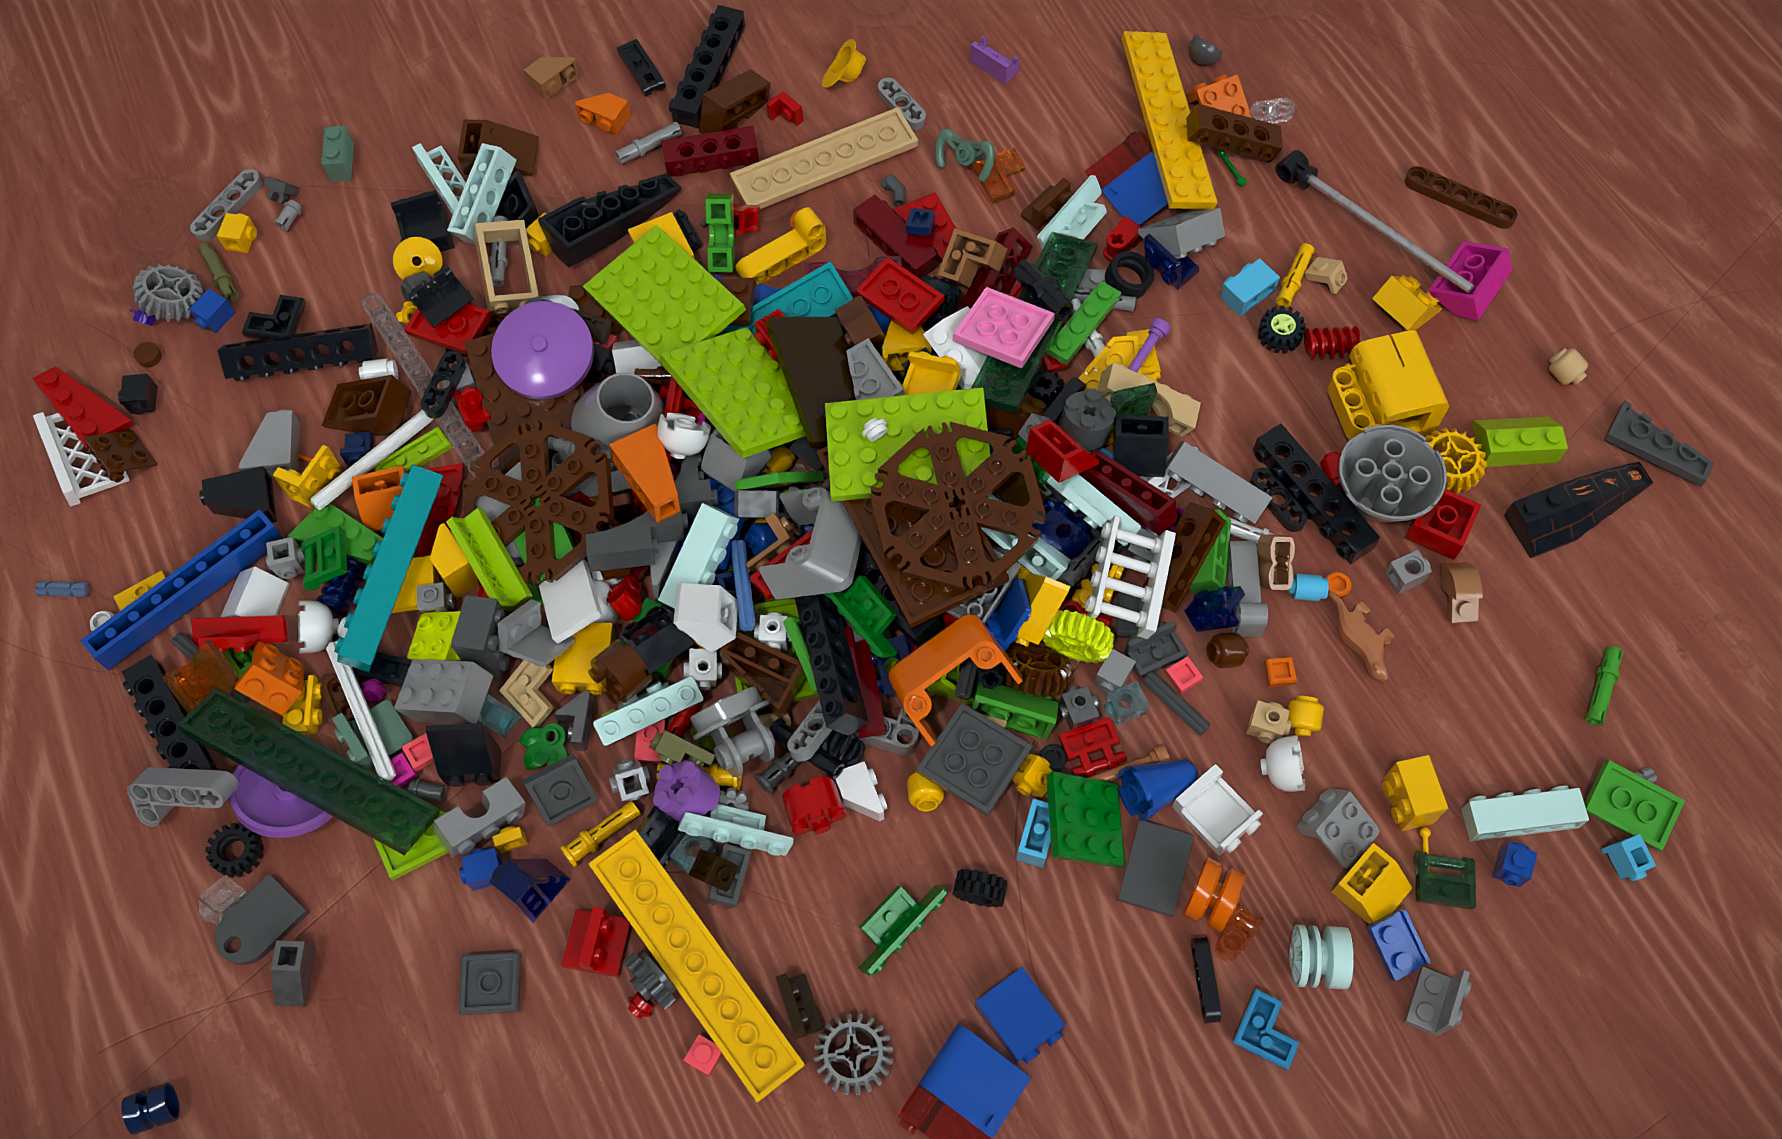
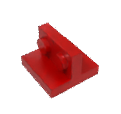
M593 906L592 912L576 909L561 966L563 968L619 978L632 925L627 918L611 916L604 908Z

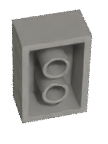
M412 659L394 709L415 722L443 724L477 723L493 675L474 662Z

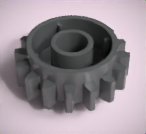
M633 952L623 961L634 975L630 980L631 984L646 1001L653 997L666 1010L676 1000L672 995L677 990L676 987L645 952L639 957Z

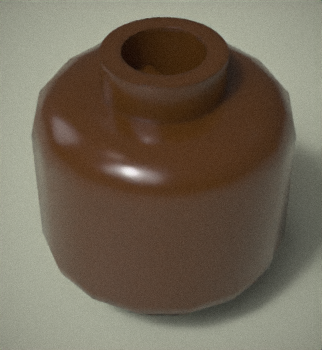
M1219 633L1214 635L1210 642H1208L1206 653L1209 661L1216 667L1232 668L1241 666L1244 663L1246 656L1249 654V646L1238 633Z

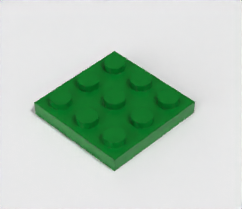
M1059 772L1046 774L1052 858L1114 868L1125 866L1118 784Z

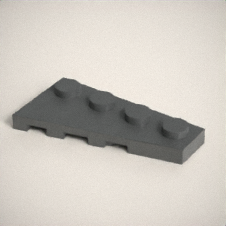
M1625 400L1619 408L1605 437V441L1702 487L1707 481L1714 463L1687 443L1681 445L1674 439V434L1667 429L1660 430L1650 422L1652 420L1644 413L1641 415L1631 409L1632 404Z

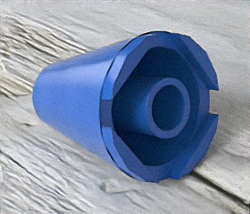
M1185 759L1126 766L1118 772L1117 780L1122 779V787H1119L1118 790L1127 811L1132 816L1137 814L1140 817L1138 820L1143 821L1155 815L1180 796L1196 781L1198 774L1195 766Z

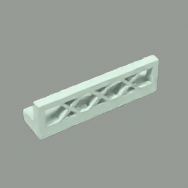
M421 143L412 147L422 169L453 215L460 196H455L452 191L454 187L464 189L465 180L442 146L429 152L425 151ZM441 155L443 157L441 165L434 164L432 159ZM443 172L453 173L451 181L444 180L442 177Z

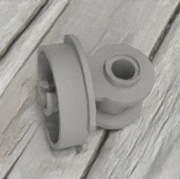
M755 686L734 695L726 696L690 717L697 732L693 739L695 741L711 734L716 745L714 747V754L716 755L717 762L724 771H728L733 777H738L743 774L742 764L747 762L749 757L755 758L759 756L765 762L774 759V737L768 726L762 724L756 714L758 710L770 703L768 700L762 701ZM742 719L747 731L729 738L724 727Z

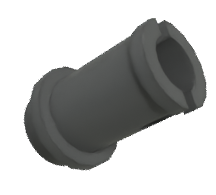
M421 778L412 780L408 788V796L413 797V800L422 798L441 803L446 794V785L423 782Z

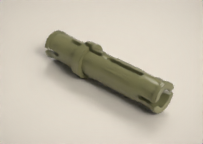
M206 242L200 244L198 251L214 279L212 280L214 286L220 290L222 296L228 302L229 299L231 302L236 301L239 298V293L233 285V278L225 270L213 244L208 242V246Z

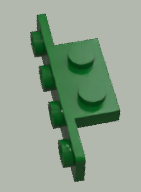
M859 576L847 592L843 590L824 594L835 603L838 612L854 626V631L867 641L872 653L881 658L894 657L897 654L895 648L882 633L898 613L866 576Z
M897 885L859 926L877 948L865 959L858 969L869 976L872 973H878L886 964L885 959L892 952L895 953L900 950L905 944L904 939L924 924L926 915L931 910L934 911L944 902L943 897L948 891L944 887L935 885L917 904L901 886Z

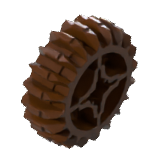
M1016 644V646L1008 647L1007 655L1022 674L1023 681L1017 684L1004 666L1003 681L1006 682L1007 686L1014 687L1015 691H1022L1024 694H1032L1034 697L1041 695L1044 698L1047 695L1056 697L1057 694H1063L1068 689L1072 678L1073 666L1067 658H1064L1063 654H1058L1056 650L1040 647L1037 644L1035 646L1029 645L1028 647Z

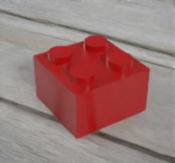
M1445 489L1442 497L1433 509L1412 520L1405 538L1454 560L1464 547L1481 504Z

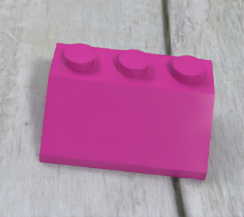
M1463 241L1446 266L1474 285L1473 290L1467 293L1440 274L1428 291L1432 297L1439 299V302L1455 316L1479 320L1512 272L1509 249Z

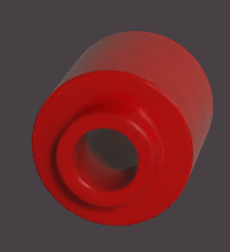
M1338 452L1328 453L1320 462L1322 471L1340 491H1343L1338 473L1341 454Z

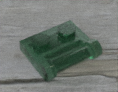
M1155 383L1114 391L1110 399L1111 407L1116 410V414H1150L1157 395Z
M1424 851L1415 852L1416 902L1464 909L1476 908L1475 860L1473 858L1463 857L1460 860L1432 856ZM1428 866L1461 871L1463 877L1428 872Z

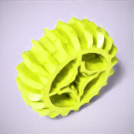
M1061 610L1057 611L1042 638L1045 645L1052 648V650H1056V652L1063 654L1069 659H1074L1078 662L1084 661L1087 664L1105 661L1114 646V634L1109 627L1104 626L1103 622L1097 621L1096 618H1089L1086 614H1080L1077 611L1070 612L1069 610H1064V612Z

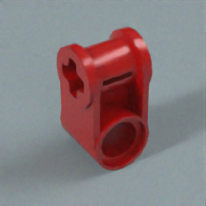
M1127 216L1122 218L1106 237L1107 245L1103 250L1104 257L1111 262L1116 254L1123 251H1131L1142 241L1143 238L1139 235L1138 229L1143 227Z
M629 573L616 585H610L612 592L609 590L606 599L607 604L623 621L633 619L642 608L641 584L633 574Z

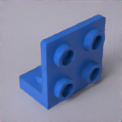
M1015 579L999 607L994 610L985 623L1004 651H1006L1011 642L1016 640L1018 630L1031 615V607L1022 579Z

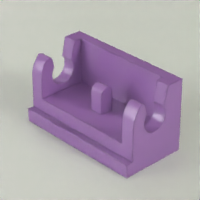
M981 36L980 45L976 41L971 44L970 62L1002 83L1007 84L1020 71L1019 59L1015 56L1012 61L988 47L987 39Z

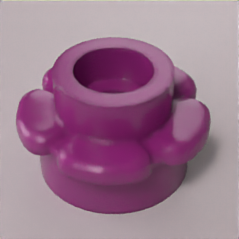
M369 679L360 685L364 698L368 702L378 703L382 697L386 696L387 690L384 684L377 679Z

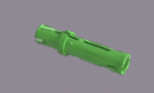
M1606 647L1601 667L1597 668V682L1585 721L1591 725H1604L1615 681L1619 680L1620 673L1618 670L1624 651H1621L1618 647Z

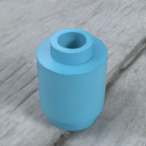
M1295 573L1288 594H1292L1294 600L1320 601V599H1326L1329 589L1328 578H1322L1321 575Z

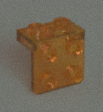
M210 640L202 643L188 665L166 672L162 678L192 720L219 711L239 680L236 672L229 666L220 650Z

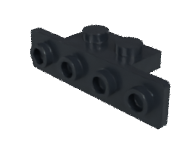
M655 805L636 831L662 867H665L672 857L671 853L687 838L688 834L679 831V822Z

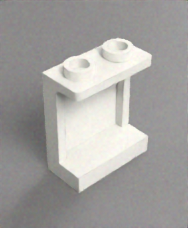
M1215 764L1175 799L1172 808L1220 856L1224 851L1230 854L1241 844L1239 838L1244 833L1250 836L1261 825L1259 819L1263 813L1260 810L1255 812L1221 778L1223 771Z

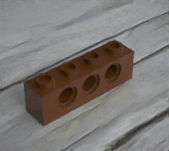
M1197 104L1186 118L1188 141L1267 162H1271L1283 149L1281 126L1202 104Z
M1189 502L1173 531L1176 533L1161 608L1174 613L1177 612L1225 525L1226 520L1213 509ZM1149 577L1144 582L1143 588L1148 586Z

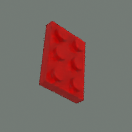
M889 257L855 290L856 296L861 295L866 303L912 335L945 301L943 294Z
M467 304L433 328L417 308L404 331L409 336L468 355L464 342L479 338L492 318V314L489 310Z

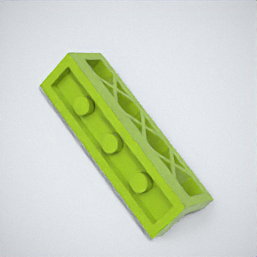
M477 508L465 518L451 517L446 521L489 599L498 600L503 610L514 611L533 596L483 509Z

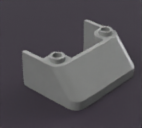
M824 488L780 493V499L796 526L815 524L809 545L792 548L786 557L785 563L760 566L759 572L775 600L840 592L847 589L853 581L862 538L842 501L832 502L831 492Z

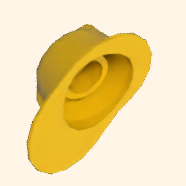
M853 39L847 40L842 45L835 60L824 74L822 79V86L824 88L832 86L838 80L844 82L853 81L861 73L866 57L856 49V42Z

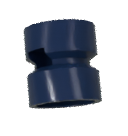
M170 1083L152 1087L148 1090V1093L140 1091L131 1094L122 1100L121 1110L124 1124L133 1135L152 1129L154 1123L157 1126H162L179 1119V1100L174 1087Z

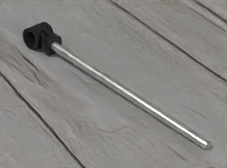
M1292 151L1276 164V173L1282 181L1291 183L1293 180L1298 181V186L1302 189H1306L1310 185L1465 292L1470 293L1473 290L1474 285L1318 179V169L1312 165L1309 166L1307 157L1301 151Z

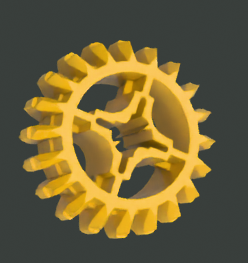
M1445 427L1441 432L1435 430L1431 435L1425 436L1426 442L1434 450L1441 448L1440 455L1447 472L1445 489L1452 490L1456 494L1460 493L1461 490L1466 492L1471 487L1476 486L1479 479H1482L1485 474L1484 469L1487 466V461L1484 459L1486 458V452L1480 451L1482 444L1474 443L1475 436L1468 438L1466 437V431L1459 434L1456 428L1449 432ZM1464 466H1469L1468 472L1460 473V469H1463Z

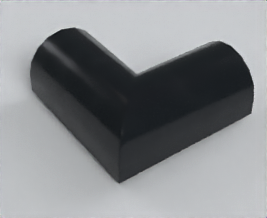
M280 295L273 315L249 312L242 334L247 338L254 339L295 334L306 305L304 298Z

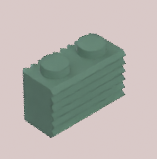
M346 126L323 128L324 135L322 136L321 165L329 181H350L352 178L353 139Z

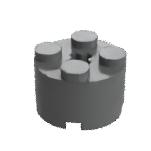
M1091 388L1087 391L1076 392L1066 399L1059 420V426L1071 434L1088 451L1095 450L1105 444L1116 416V410L1111 402L1102 396L1101 392L1097 389Z

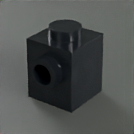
M147 373L122 376L121 390L118 392L120 404L130 414L142 415L146 412H155L157 385Z

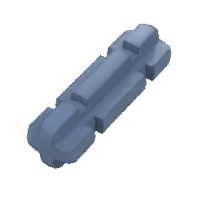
M41 581L36 583L35 593L38 596L85 597L90 593V586L87 582L51 583L50 581Z

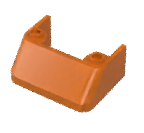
M968 613L962 615L893 665L889 672V682L905 712L931 747L936 744L937 735L924 718L929 714L932 707L931 698L925 689L970 657L975 665L981 669H991L1002 662L1017 684L1023 681L1022 674L981 618L975 614Z

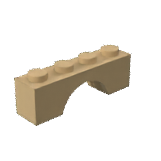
M1113 362L1101 372L1097 390L1114 407H1119L1127 399H1140L1148 403L1155 410L1157 416L1169 417V432L1184 437L1195 429L1201 402L1192 399L1189 395L1170 389L1165 384L1155 382L1144 374H1138L1122 364Z

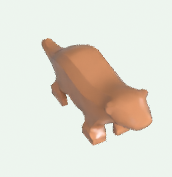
M1329 591L1328 596L1335 604L1337 610V628L1342 642L1362 658L1370 677L1383 683L1388 681L1389 675L1384 662V646L1387 647L1395 635L1387 627L1377 634L1373 627L1365 622L1366 618L1362 613L1368 614L1371 610L1363 602L1355 604L1352 612H1349L1342 599L1333 591Z

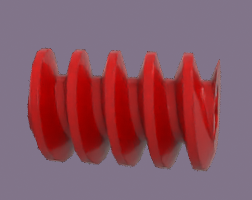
M1345 326L1342 330L1339 327H1334L1332 331L1329 327L1323 328L1322 331L1320 328H1314L1313 331L1306 328L1304 332V347L1306 352L1309 353L1311 360L1314 359L1316 352L1319 353L1320 359H1324L1326 352L1329 353L1330 359H1333L1336 351H1338L1340 358H1344L1345 351H1348L1350 355L1354 346L1360 343V330L1357 326H1354L1352 329Z

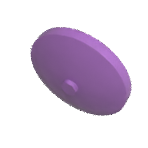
M538 301L525 304L504 318L493 337L491 352L495 370L512 391L530 399L546 400L569 393L584 380L593 362L594 344L586 323L574 310L560 303Z
M304 739L276 741L255 750L239 764L233 773L238 780L239 786L230 796V802L237 819L246 828L259 835L273 838L300 836L324 825L340 809L347 791L345 770L338 756L322 744Z

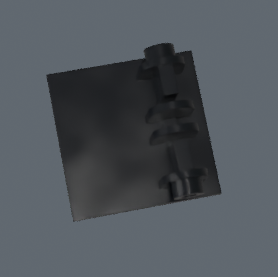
M448 266L445 268L441 267L439 271L433 274L435 278H432L431 275L428 276L431 281L427 283L423 280L424 286L420 283L415 288H411V292L407 294L433 328L474 300Z

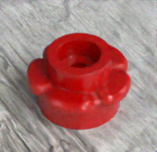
M636 992L633 997L628 998L630 1004L628 1009L633 1015L640 1019L643 1016L650 1017L652 1015L651 1011L655 1005L650 999L646 1001L639 992Z

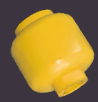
M1298 695L1296 699L1288 703L1287 710H1290L1287 720L1292 721L1291 728L1294 729L1295 735L1311 737V732H1317L1321 729L1324 707L1318 703V698Z
M917 771L908 778V800L918 810L932 811L943 801L944 790L918 774Z

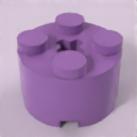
M684 760L680 763L676 762L671 766L666 765L659 771V780L655 787L653 803L679 823L685 812L704 816L709 810L713 812L720 797V787L710 774L695 763Z

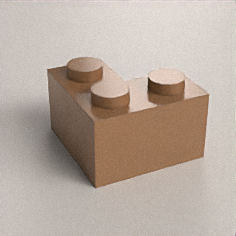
M954 228L937 275L953 283L970 288L978 265L999 272L1008 248L994 240Z

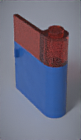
M1143 132L1129 134L1125 141L1085 170L1088 177L1090 175L1096 176L1102 193L1123 218L1127 216L1140 226L1169 206L1151 142Z
M957 1024L897 1116L901 1119L899 1125L912 1135L918 1131L929 1139H993L1031 1077L971 1031Z

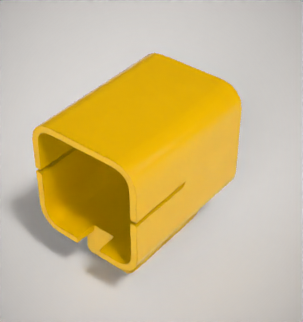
M1415 330L1391 334V336L1386 335L1358 343L1349 355L1353 365L1348 363L1334 371L1327 390L1344 433L1349 440L1362 433L1364 429L1378 425L1402 426L1422 436H1426L1438 428L1450 406L1421 339Z

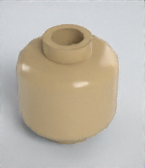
M1563 348L1549 360L1551 363L1549 371L1562 385H1567L1571 382L1576 385L1587 376L1585 370L1588 368V362L1576 349L1571 348L1567 350Z

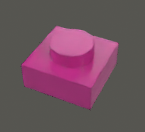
M403 753L391 759L396 776L393 780L386 782L390 789L396 792L418 776Z

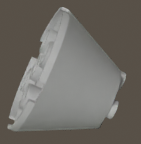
M1378 425L1364 429L1362 433L1351 438L1345 445L1338 465L1340 483L1350 502L1364 519L1375 523L1412 520L1428 513L1438 503L1446 487V467L1439 451L1435 452L1426 442L1427 439L1424 436L1402 426Z

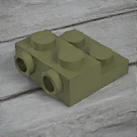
M663 730L662 734L656 733L649 748L659 752L657 755L658 759L670 765L674 761L680 763L685 753L688 754L686 760L700 767H703L704 763L711 765L716 756L666 730Z

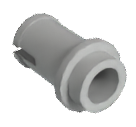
M289 200L283 204L284 209L274 221L277 227L281 224L280 229L283 231H288L296 216H300L302 213L301 205L294 200Z

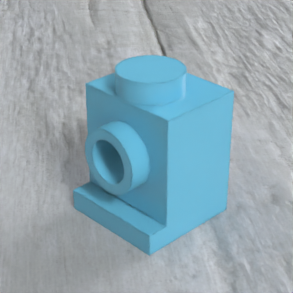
M1640 834L1620 840L1601 849L1603 854L1608 853L1620 879L1629 878L1630 882L1642 879L1647 876L1646 870L1656 866Z

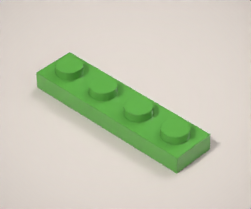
M1100 281L1047 346L1046 354L1067 365L1119 301L1121 292Z

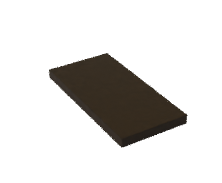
M768 317L765 324L810 448L826 447L828 443L825 403L856 400L846 352L849 347L843 336L837 317Z

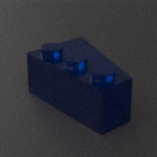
M508 859L505 864H500L494 870L492 879L489 882L510 905L534 923L571 878L547 859Z

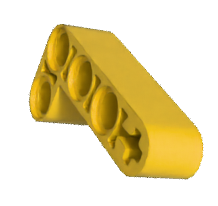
M811 208L801 209L794 217L795 229L742 258L735 266L736 272L741 278H754L757 285L764 284L822 250L826 244L825 225Z

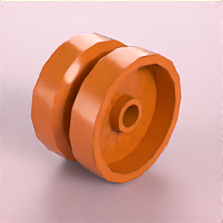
M1207 857L1186 905L1184 916L1199 921L1202 919L1207 907H1210L1207 925L1212 929L1222 932L1238 904L1246 874L1231 868L1226 872L1222 882H1219L1222 865L1220 862Z

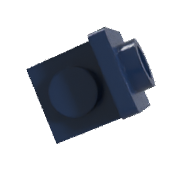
M911 208L906 223V233L930 236V233L935 230V210Z
M371 432L345 434L344 448L340 449V455L347 465H353L373 449V436Z

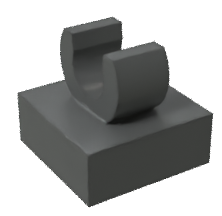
M267 176L264 181V186L272 188L267 195L269 200L276 201L279 194L278 203L284 204L289 200L288 194L297 196L299 187Z

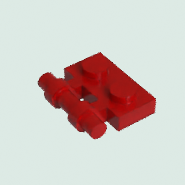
M1110 717L1058 735L1067 761L1079 759L1081 764L1071 768L1074 776H1085L1088 778L1093 776L1094 772L1106 768L1109 770L1117 767V764L1127 761L1123 751L1115 754L1112 751L1111 747L1119 745L1120 740ZM1102 751L1104 758L1090 761L1088 755Z

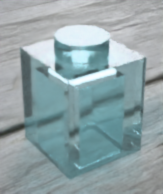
M487 693L477 721L506 738L521 715Z

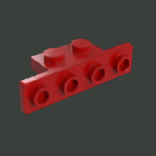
M284 615L191 619L193 642L199 645V649L211 648V653L228 651V648H234V652L250 651L251 646L256 645L258 642L272 643L288 640L286 618Z

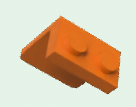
M1226 74L1213 79L1214 83L1208 86L1206 82L1193 87V92L1187 94L1189 104L1199 101V104L1251 118L1238 74L1227 78Z
M258 642L254 648L251 665L236 682L234 689L283 716L302 693L305 668L299 660L285 656L275 646Z

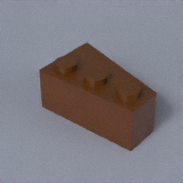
M750 69L703 94L699 133L704 134L738 128L737 124L744 117L749 119L768 102L771 83Z

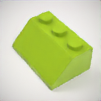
M1549 416L1473 420L1472 422L1476 443L1482 444L1480 451L1486 452V458L1484 459L1487 461L1486 467L1558 463L1568 450L1563 426Z

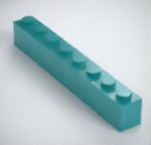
M412 465L409 473L404 472L399 485L403 487L401 495L395 494L390 508L394 510L392 518L386 517L381 532L385 533L382 542L377 540L372 556H375L376 559L373 565L368 564L363 579L367 580L364 589L358 588L353 603L358 605L355 612H349L346 618L344 628L348 629L345 638L339 637L334 652L338 653L337 662L366 672L370 671L439 491L443 475Z

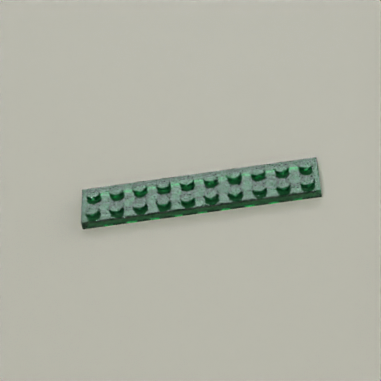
M1051 232L1034 266L1045 277L1048 275L1053 276L1058 283L1059 291L1072 303L1097 251L1098 243ZM1023 287L1017 299L1032 304L1027 296L1026 289ZM1041 304L1035 305L1037 307L1045 309ZM1054 318V321L1022 368L989 355L987 356L971 389L983 388L986 406L1015 414L1018 413L1062 321Z
M218 688L210 692L177 724L178 730L404 856L440 815L439 808Z

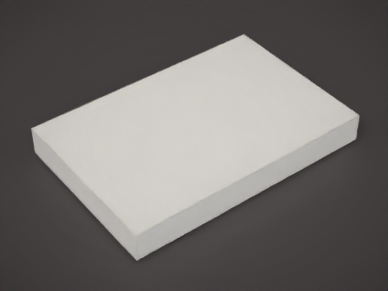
M584 559L558 581L553 580L552 583L544 581L539 585L551 636L557 644L603 616L588 563Z

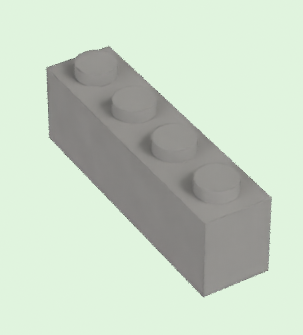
M1182 440L1166 463V468L1170 470L1167 475L1180 483L1184 478L1191 483L1189 487L1191 490L1201 496L1206 492L1213 497L1211 501L1213 504L1223 510L1228 506L1235 511L1233 516L1245 524L1248 520L1255 524L1273 498Z

